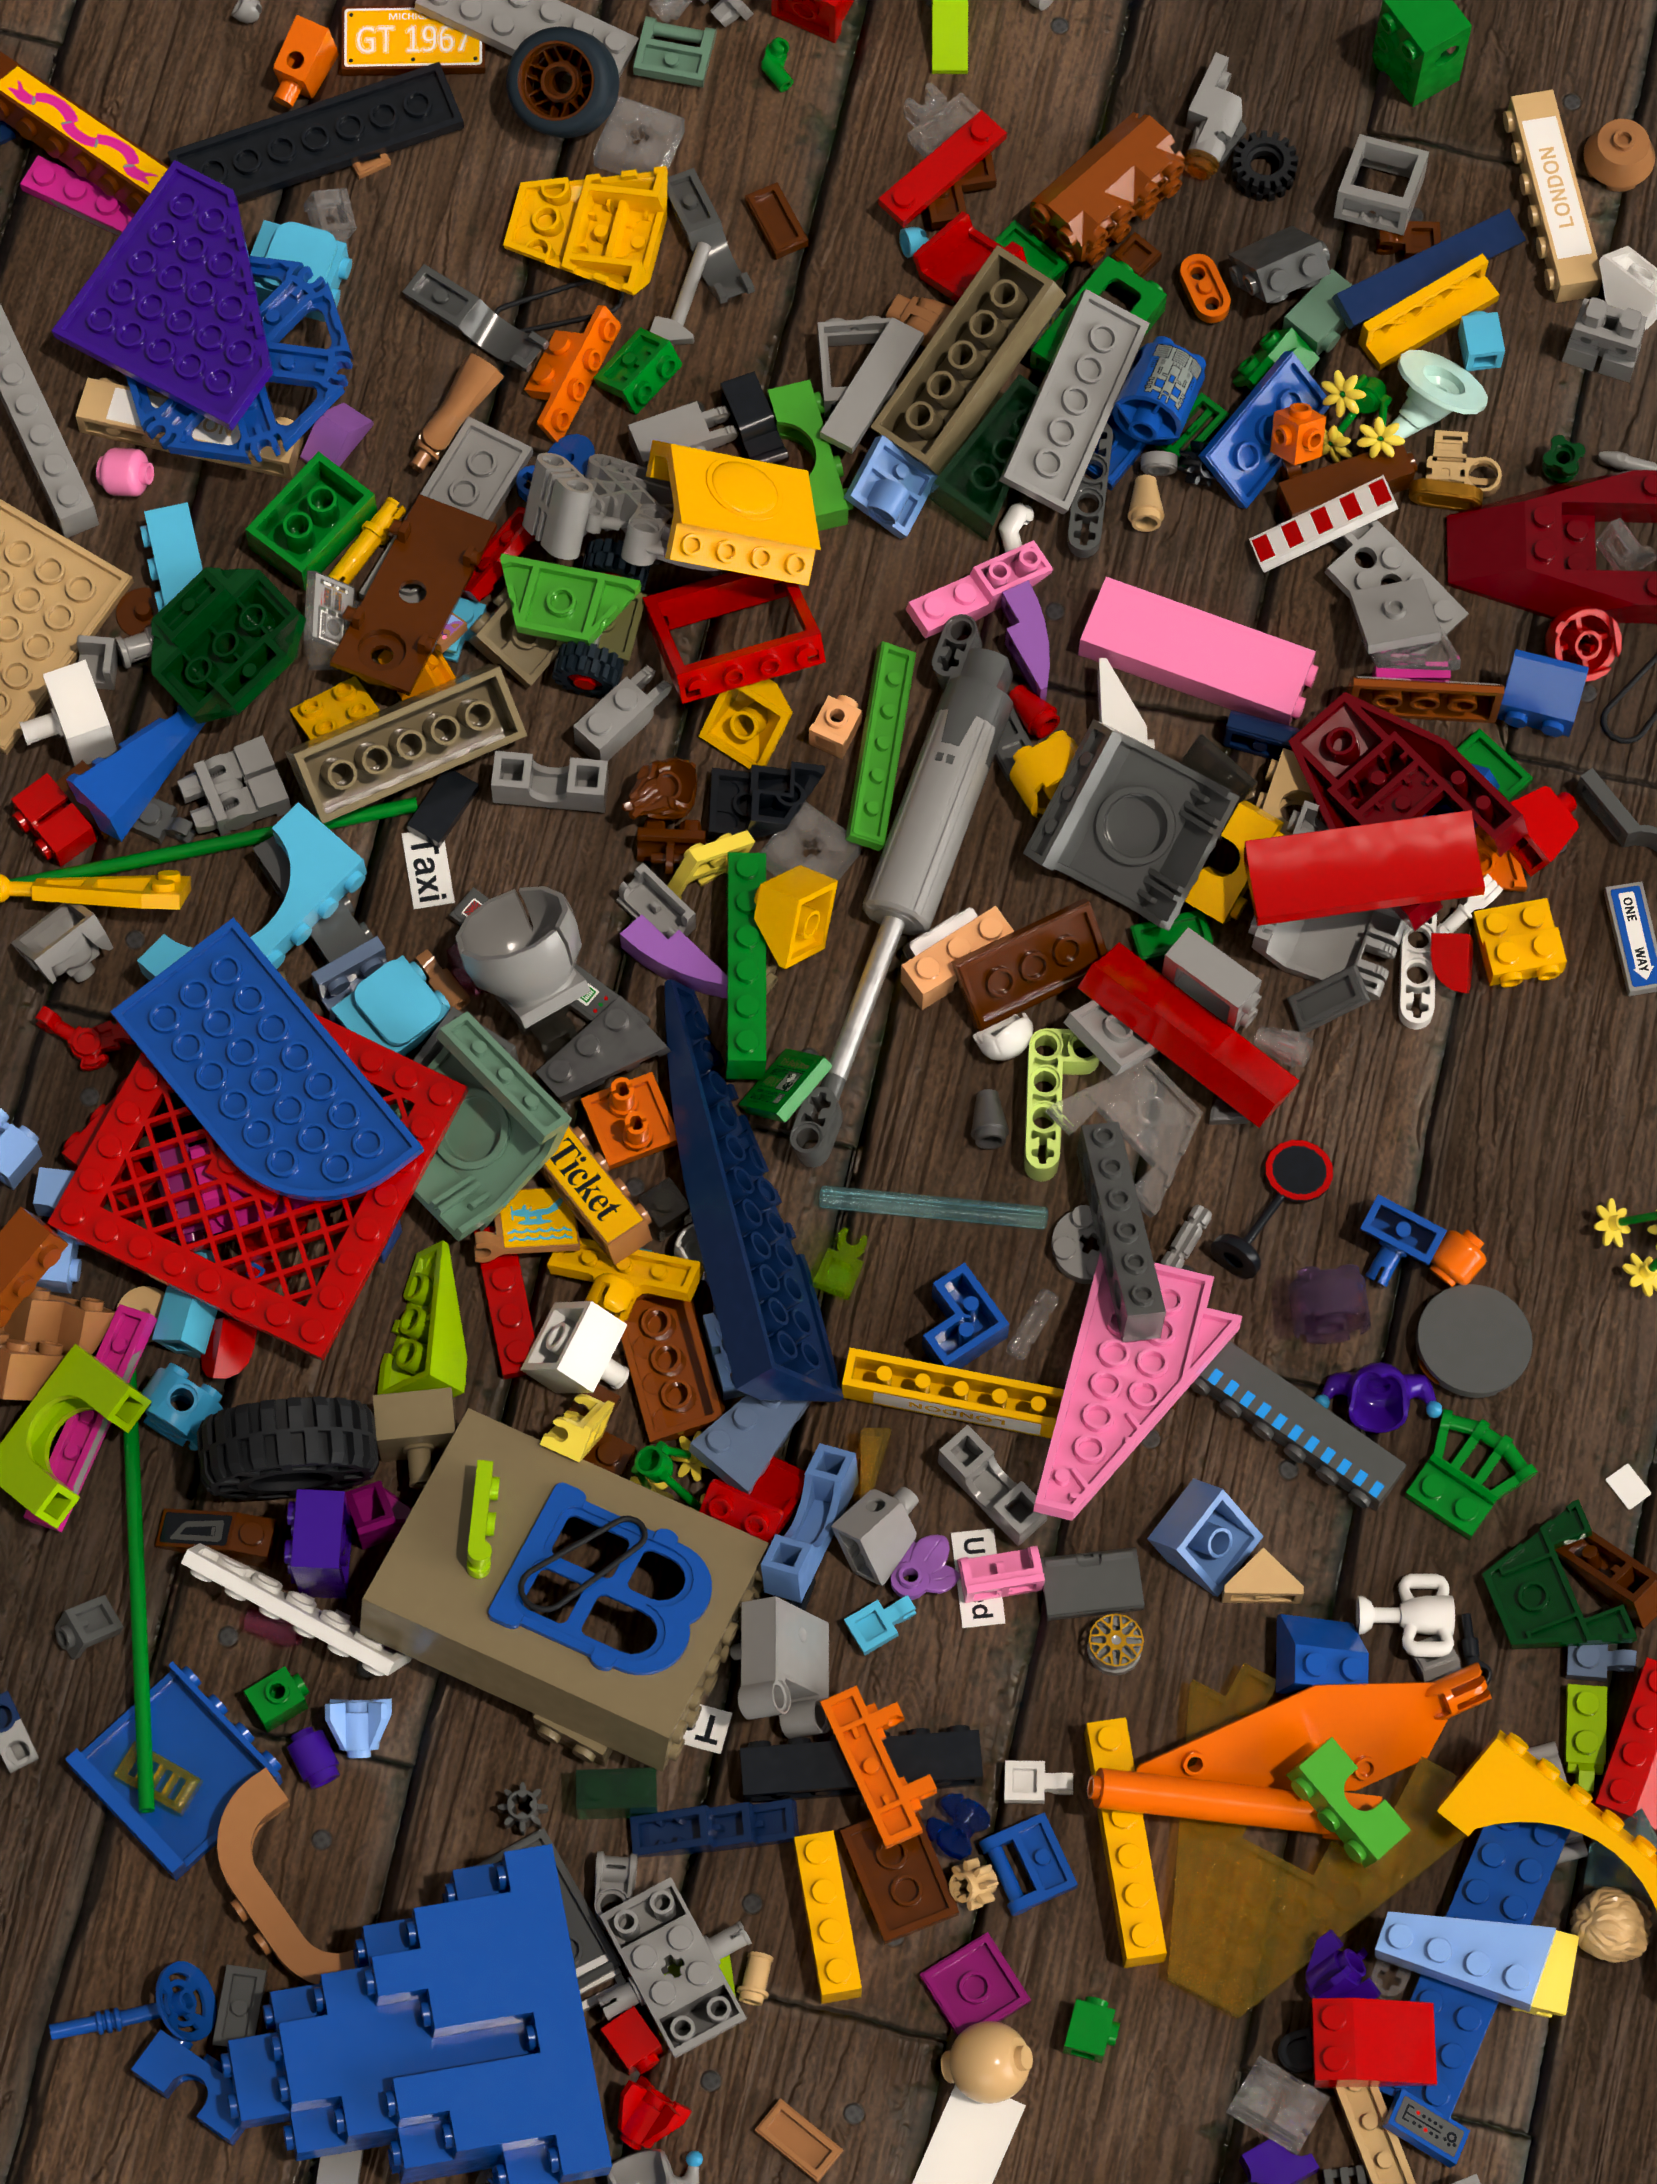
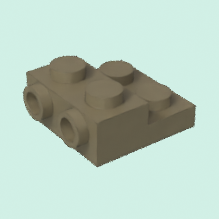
M506 586L493 600V603L498 607L492 614L488 616L484 612L471 625L469 629L474 634L468 641L494 665L500 663L520 683L529 688L555 659L561 646L556 645L557 640L517 633Z

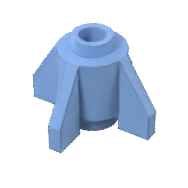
M392 1698L371 1700L330 1699V1703L325 1704V1721L339 1746V1750L347 1751V1758L371 1757V1750L379 1749V1742L392 1715Z

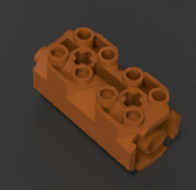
M1133 112L1031 201L1030 217L1033 223L1029 228L1032 234L1042 242L1046 241L1055 249L1058 256L1067 261L1068 265L1074 261H1087L1090 265L1098 263L1112 243H1120L1130 233L1132 227L1128 222L1132 217L1138 216L1142 221L1148 219L1162 199L1173 197L1181 188L1182 181L1178 178L1183 173L1185 158L1181 151L1174 154L1170 147L1175 143L1172 135L1150 115L1144 114L1138 119L1139 113Z

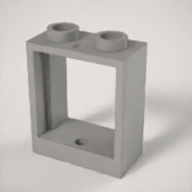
M1359 134L1338 190L1334 218L1404 236L1425 178L1429 151ZM1360 166L1410 178L1404 196L1399 197L1354 185Z
M867 316L861 320L831 318L825 322H818L817 342L822 399L825 413H823L824 418L830 417L849 387H831L828 347L875 344L891 318ZM896 385L892 389L891 393L889 394V396L887 397L886 401L884 402V404L882 405L881 409L877 414H880V412L883 410L887 402L890 400V398L896 391Z
M1188 927L1165 954L1162 975L1233 1030L1237 1031L1240 1026L1247 1028L1259 1011L1256 1006L1262 998L1259 995L1262 980Z

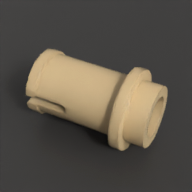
M751 1951L750 1953L748 1952L742 1986L737 1987V1993L740 1994V2002L753 2006H762L763 2000L769 1996L766 1986L771 1963L774 1958L765 1953Z

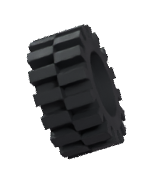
M1261 130L1260 137L1257 138L1256 133L1253 132L1249 134L1248 141L1245 138L1241 139L1239 147L1236 146L1231 177L1233 182L1237 181L1236 188L1239 192L1245 188L1244 196L1249 199L1252 193L1257 194L1256 201L1262 202L1263 195H1267L1268 202L1274 201L1276 193L1281 198L1285 195L1286 189L1290 191L1293 186L1298 156H1295L1296 148L1294 145L1289 147L1290 140L1284 137L1282 141H1279L1280 133L1273 132L1272 137H1267V130ZM1259 157L1270 158L1278 164V170L1271 175H1262L1252 169L1251 162Z

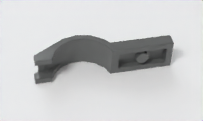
M692 168L668 177L667 201L688 240L692 255L698 242H704L711 246L701 275L708 290L720 304L728 302L727 299L742 293L750 294L755 292L748 273L740 271L731 254L721 220L695 169Z
M425 264L422 265L402 291L408 300L460 331L471 342L493 358L528 373L531 370V363L542 349L546 350L550 345L548 340L533 331L525 333L512 326L492 311L479 297Z
M1593 768L1582 774L1576 787L1577 793L1623 848L1636 845L1649 847L1657 852V827L1639 825Z

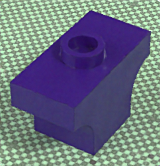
M1277 2135L1242 2154L1239 2159V2163L1247 2175L1248 2182L1259 2184H1299L1316 2174L1320 2168L1311 2153L1299 2156L1287 2151Z

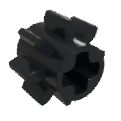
M1191 440V448L1179 452L1181 456L1177 470L1187 475L1185 478L1186 483L1211 486V479L1215 477L1198 457L1209 442L1203 443Z

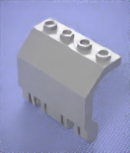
M1305 800L1301 812L1293 810L1286 831L1293 835L1329 829L1316 818L1319 805ZM1392 908L1257 926L1254 915L1248 933L1255 935L1252 948L1282 971L1315 983L1352 965L1358 967L1370 1000H1379L1385 985L1383 981L1387 980L1389 971L1380 965L1361 959L1362 954L1366 951L1386 959L1395 958L1397 952L1395 947H1399L1407 924Z

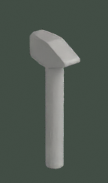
M704 242L697 243L671 319L655 316L650 332L669 340L672 345L694 343V335L683 326L711 250V246Z

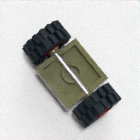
M599 538L595 542L591 540L587 544L581 569L640 580L641 592L644 591L651 565L637 566L623 560L621 551L624 541L618 540V543H616L613 539L606 538L604 542ZM639 593L590 646L582 641H578V644L573 641L563 642L557 640L556 645L561 647H559L552 673L555 683L563 685L562 688L567 691L570 689L574 690V694L584 693L586 697L590 698L595 695L598 699L604 698L618 685L623 668L630 661L645 605L643 597H647V594Z

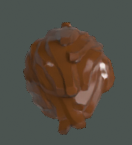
M670 757L662 761L656 760L643 765L636 775L637 781L628 795L629 798L622 804L623 811L628 812V816L633 820L641 815L664 820L679 819L687 816L695 804L697 794L696 765L693 762L682 760L678 757Z

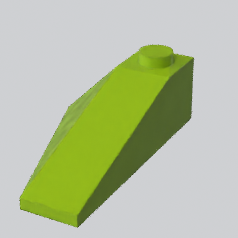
M442 1240L416 1253L403 1297L408 1302L401 1320H395L391 1332L397 1336L391 1354L384 1353L380 1365L377 1395L448 1387L452 1388L453 1398L464 1393L467 1354L449 1243Z

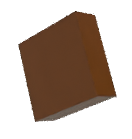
M1134 232L1111 255V258L1115 261L1125 262L1133 269L1135 274L1143 278L1161 260L1162 253Z

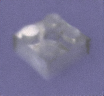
M622 96L618 97L593 152L594 166L621 175V171L636 169L637 173L654 171V167L666 166L669 169L685 132L684 118ZM635 140H641L639 144L633 143Z
M805 802L786 830L775 833L759 853H766V870L774 876L802 865L839 880L861 854L862 845L846 841V830ZM813 848L817 850V856L814 854H809L807 857L804 856L805 849L810 850Z

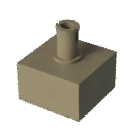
M452 1388L373 1395L376 1438L381 1461L408 1460L409 1487L424 1489L432 1474L431 1457L442 1456L457 1429Z

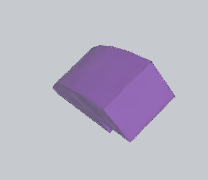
M1029 580L1002 592L1001 609L1011 627L1006 628L1005 645L1032 693L1046 701L1050 669L1049 640L1038 598Z
M641 914L620 933L621 948L637 962L667 980L673 979L694 991L727 999V975L680 930L667 939Z

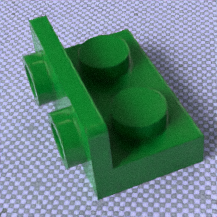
M640 327L594 376V380L599 388L622 398L630 412L638 414L681 368L682 362L669 340Z

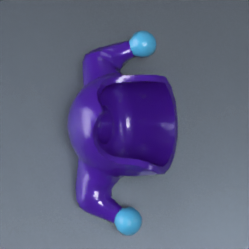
M1382 1362L1364 1365L1356 1372H1340L1330 1375L1327 1378L1321 1395H1317L1314 1399L1328 1409L1330 1400L1334 1396L1346 1397L1350 1420L1362 1430L1374 1433L1390 1432L1402 1426L1408 1417L1411 1399L1417 1398L1427 1405V1415L1431 1418H1437L1443 1412L1442 1405L1436 1401L1432 1384L1425 1375L1402 1374L1396 1367Z

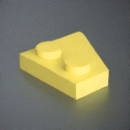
M746 830L735 835L726 833L716 841L705 845L697 843L685 851L683 861L667 886L682 899L681 895L688 884L697 880L702 887L719 875L726 873L728 852L749 853L755 840Z

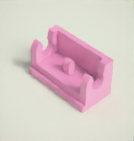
M1038 1546L969 1559L968 1557L957 1559L965 1603L1042 1591L1045 1583Z

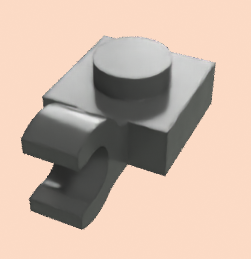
M154 797L130 829L131 832L159 844L162 843L166 835L181 843H190L196 834V831L192 829V822L176 817L178 811L175 806Z

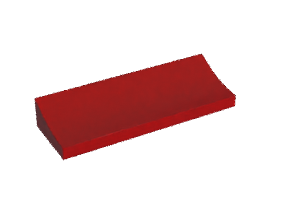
M1472 810L1245 841L1244 866L1257 926L1484 895L1485 892Z
M1120 942L1105 956L1091 965L1078 986L1079 990L1259 1128L1291 1094L1300 1081Z

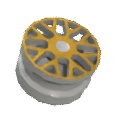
M1117 1613L1105 1615L1097 1620L1090 1630L1087 1644L1088 1657L1093 1666L1103 1674L1112 1676L1123 1675L1134 1669L1140 1660L1144 1643L1141 1628L1130 1617Z

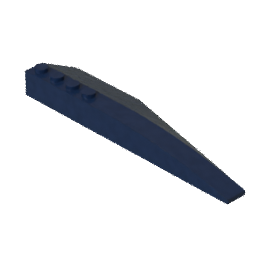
M669 979L665 982V1019L667 1047L672 1051L667 1053L674 1125L685 1189L706 1271L704 1276L707 1285L710 1287L714 1302L713 1312L719 1322L722 1334V1347L728 1357L731 1369L730 1379L736 1390L760 1400L839 1402L844 1399L805 1256L804 1254L796 1255L791 1240L796 1238L791 1223L786 1222L784 1224L776 1206L782 1203L777 1189H774L773 1185L763 1177V1174L769 1170L747 1116H737L732 1101L739 1099L734 1085H727L719 1074L717 1068L725 1065L720 1051H717L715 1046L705 1039L712 1032L695 991L673 979Z

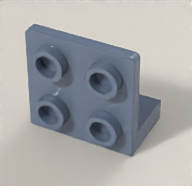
M378 936L311 973L314 990L329 1014L331 1008L354 992L360 982L387 963L385 947Z

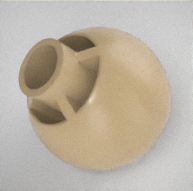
M983 2021L967 2027L958 2035L951 2050L945 2051L942 2055L941 2071L948 2083H955L957 2088L970 2099L988 2104L999 2103L1011 2098L1023 2087L1033 2064V2056L1024 2039L1013 2028L996 2021Z

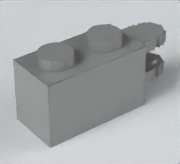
M697 401L628 425L629 443L640 466L646 468L648 466L652 440L713 452L714 448L735 440L739 433L737 428L730 425L710 432L708 428L728 420L731 416L729 409L721 406L701 412Z

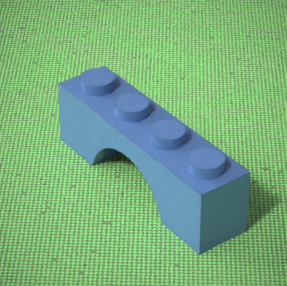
M819 1443L805 1472L803 1492L796 1516L784 1536L775 1534L761 1563L764 1593L802 1603L834 1535L831 1526L844 1514L859 1483L856 1453Z

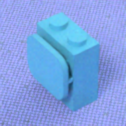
M264 220L250 256L302 262L304 267L309 266L313 276L307 283H313L318 277L322 276L326 284L328 282L336 307L340 299L341 292L338 288L341 280L348 279L352 268V259L348 257L347 243L337 241L328 231L297 222H286L280 225ZM253 276L259 304H262L282 283L280 280ZM319 311L309 312L305 316L326 322L324 315Z
M402 955L396 960L387 962L360 982L354 992L331 1008L329 1020L406 1056L431 1037L451 1007L440 991L436 990L433 992L425 982L427 979L420 966L414 961L409 963Z

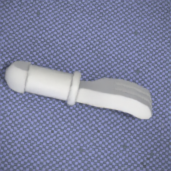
M1487 873L1483 877L1485 883L1484 895L1467 897L1464 905L1458 904V908L1443 923H1439L1436 933H1454L1467 919L1472 918L1471 913L1474 910L1484 909L1503 891V888L1497 885V882L1492 880V877Z

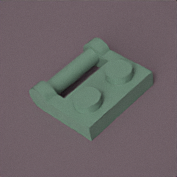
M646 16L633 65V75L704 87L717 30L705 27V30L672 25L657 22V18ZM658 36L663 38L701 44V46L694 47L684 44L654 39V37Z

